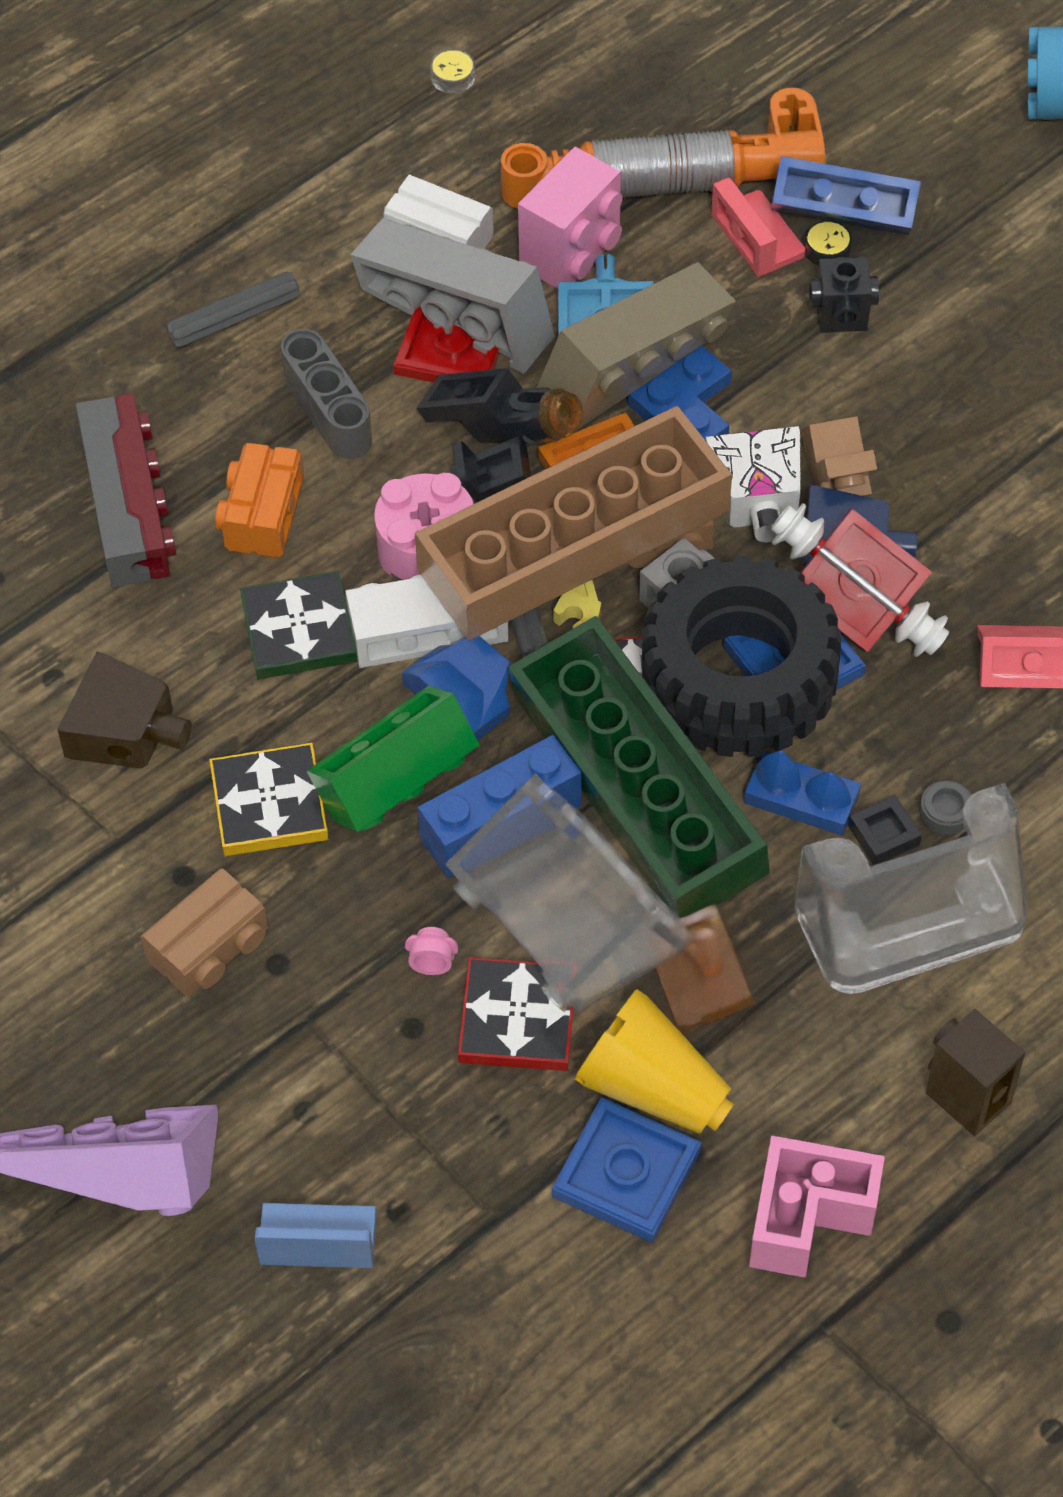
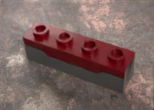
M134 393L119 395L117 398L113 396L76 403L111 588L149 581L151 578L170 577L167 557L177 554L171 526L161 527L159 518L169 515L163 487L153 488L151 479L160 477L155 448L145 450L144 441L153 439L148 412H137Z

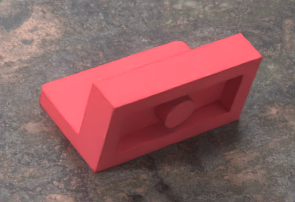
M728 177L713 184L711 215L757 277L803 259L805 257V247L776 210H771L772 204L762 191L756 190L743 196L734 182Z
M977 626V637L981 642L979 684L981 687L1063 688V627Z

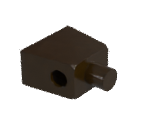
M96 652L57 731L63 754L66 758L141 769L148 765L158 743L183 750L189 740L192 724L188 719L172 715L173 707L169 687L163 681L104 653Z

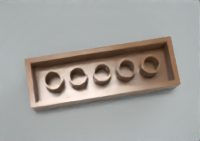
M677 405L416 532L417 569L467 640L470 641L729 512L732 474Z

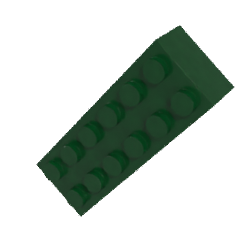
M597 616L592 617L508 666L516 700L544 739L554 735L581 771L582 792L680 928L770 874L766 842Z

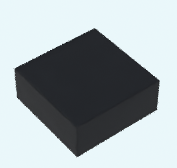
M896 795L849 815L848 827L874 866L920 846L922 834Z

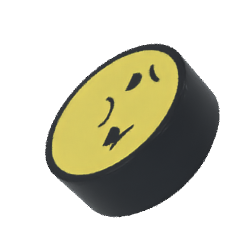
M826 220L813 224L807 230L804 247L805 254L811 262L819 265V259L848 258L850 256L852 235L843 224Z

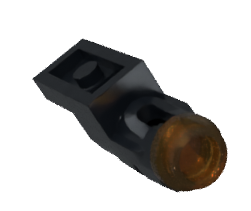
M509 368L438 375L416 408L426 422L461 420L472 436L480 443H500L518 436L527 447L566 438L572 432L578 430L583 421V407L575 394L569 393L564 389H550L548 387L522 388Z

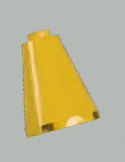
M636 989L616 1015L618 1017L599 1039L578 1071L575 1080L582 1084L583 1087L700 1134L706 1125L716 1131L734 1105V1103L725 1098L730 1092L731 1087L647 995Z

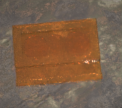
M716 904L666 925L667 929L652 934V932L644 934L676 1024L682 1034L690 1032V1027L702 1022L706 1025L756 1004Z

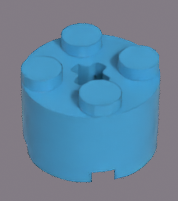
M1063 26L1029 27V55L1038 54V58L1028 59V87L1037 88V92H1031L1028 96V120L1063 119Z

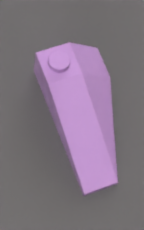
M217 1105L166 1107L146 1110V1120L118 1126L113 1123L112 1116L94 1118V1123L79 1126L67 1134L64 1133V1128L60 1125L0 1133V1173L135 1210H159V1214L164 1216L183 1214L190 1211L210 1187L218 1123Z

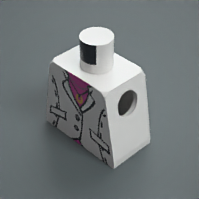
M799 426L706 437L708 445L732 474L730 511L723 514L727 524L732 527L753 525L755 538L758 541L772 542L777 535L771 530L776 519L789 505L795 510L799 508Z

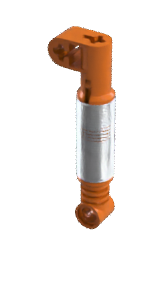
M799 88L781 89L772 96L768 128L765 134L739 135L735 130H725L724 132L721 130L715 133L707 131L706 133L698 132L697 134L689 132L688 134L685 133L684 136L681 133L678 136L674 134L673 137L669 134L667 137L665 135L660 137L652 135L651 138L643 136L637 139L629 137V139L620 138L619 140L611 139L610 141L608 139L605 141L597 140L596 142L592 140V142H584L579 148L621 171L620 193L624 199L626 196L628 198L631 196L633 198L635 196L639 197L640 195L648 197L649 194L651 196L654 194L656 196L658 194L662 195L663 193L671 195L673 192L675 194L678 192L681 194L683 192L688 193L689 191L692 193L696 191L698 193L704 190L712 192L714 183L730 177L737 188L743 182L777 180L781 156L825 164V145L816 102L807 91ZM519 143L508 147L501 156V196L509 206L518 209V203L569 153V150L562 149L560 156H558L557 150H551L550 156L547 157L545 151L530 143Z

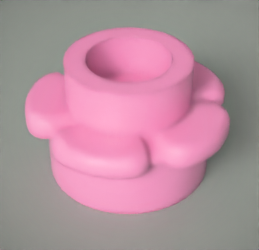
M436 927L423 928L418 931L417 935H411L405 942V949L410 951L408 960L410 967L426 975H440L449 971L454 960V954L458 953L456 941L450 938L446 931Z

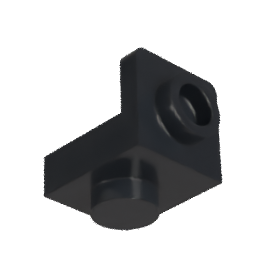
M518 436L476 454L463 441L453 444L455 463L451 465V474L460 479L461 486L465 488L476 502H480L531 477L527 446Z

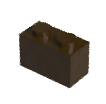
M974 1008L960 1022L955 1018L948 1021L936 1034L933 1040V1044L936 1046L934 1056L927 1067L930 1070L926 1094L975 1137L1012 1103L1025 1051Z

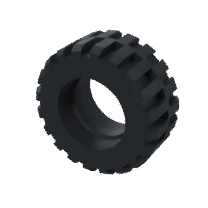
M733 556V561L721 562L719 557L703 562V568L697 571L692 566L677 575V584H674L672 581L665 584L657 593V601L649 606L645 615V628L642 630V677L684 734L689 737L693 746L699 750L705 751L708 746L717 749V755L733 757V752H747V757L764 755V749L773 747L775 752L792 746L795 735L799 739H803L816 729V720L820 721L826 717L832 705V697L836 695L841 653V631L837 628L838 617L834 607L828 602L825 603L826 595L813 582L808 585L805 584V575L791 567L787 571L778 568L777 561L762 558L760 563L748 561L749 556ZM728 636H744L770 644L778 649L786 659L776 668L759 675L731 676L706 666L696 657V654L708 644L719 639L727 638Z

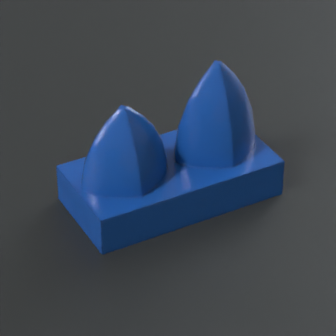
M783 750L771 754L764 752V755L760 756L746 788L744 804L843 836L849 822V815L852 814L860 795L861 783L838 776L834 772H825L795 762Z

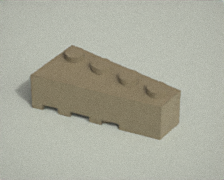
M697 262L561 330L536 388L548 387L551 390H559L566 395L574 413L572 423L568 425L567 429L572 434L706 342L711 343L717 340L729 326L727 318L736 300Z

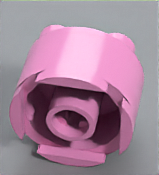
M441 473L438 475L415 474L402 479L389 480L384 484L381 496L375 507L374 516L378 558L382 568L390 576L392 573L406 580L413 576L421 575L417 569L415 533L474 504L469 493L461 486L460 479L451 473Z

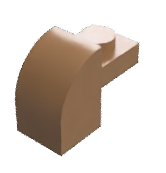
M857 416L812 424L801 430L808 468L815 486L861 496L872 494L868 474L877 470L874 450L864 451Z

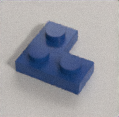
M700 346L628 395V406L646 421L678 405L705 441L706 437L727 435L729 434V424L704 402L731 383L732 371L706 348Z

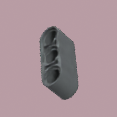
M298 329L290 332L281 343L284 377L288 387L334 454L344 459H354L363 456L372 446L370 409L367 402L324 339L317 332L310 329Z

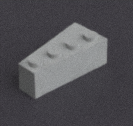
M384 218L380 220L350 254L362 290L410 315H413L417 308L421 307L425 317L434 324V328L438 329L441 326L445 328V333L448 335L452 332L453 325L464 329L475 340L473 348L484 354L496 345L499 348V353L511 358L509 367L522 374H525L555 338L538 268L527 262L517 261L492 253L486 249H479L445 236L441 237L416 229L410 225H403Z

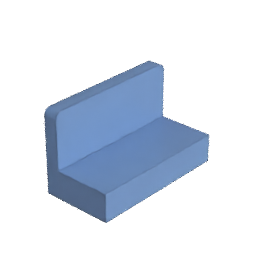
M263 1203L261 1227L255 1229V1244L260 1265L373 1268L377 1222L376 1206Z

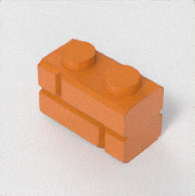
M246 443L243 446L240 460L230 462L227 473V489L231 490L228 501H219L215 518L216 529L222 530L224 545L229 551L248 554L254 551L258 555L277 558L284 554L304 480L302 454L298 450L282 447L271 449L267 445Z

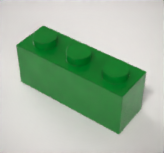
M427 686L308 769L307 773L333 822L359 832L379 824L385 817L384 813L399 802L413 799L421 794L425 789V784L440 773L459 767L465 761V755L477 748L479 743L454 693Z

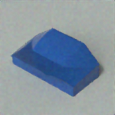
M480 636L470 641L463 637L450 645L438 646L402 672L403 685L415 695L427 686L454 693L477 741L510 715L506 687L509 675L508 666L511 663Z

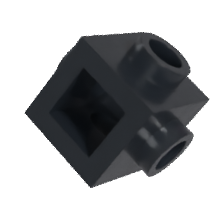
M867 257L819 259L818 279H810L809 300L810 307L817 308L820 333L868 331L870 307L879 303V282L877 276L869 275Z

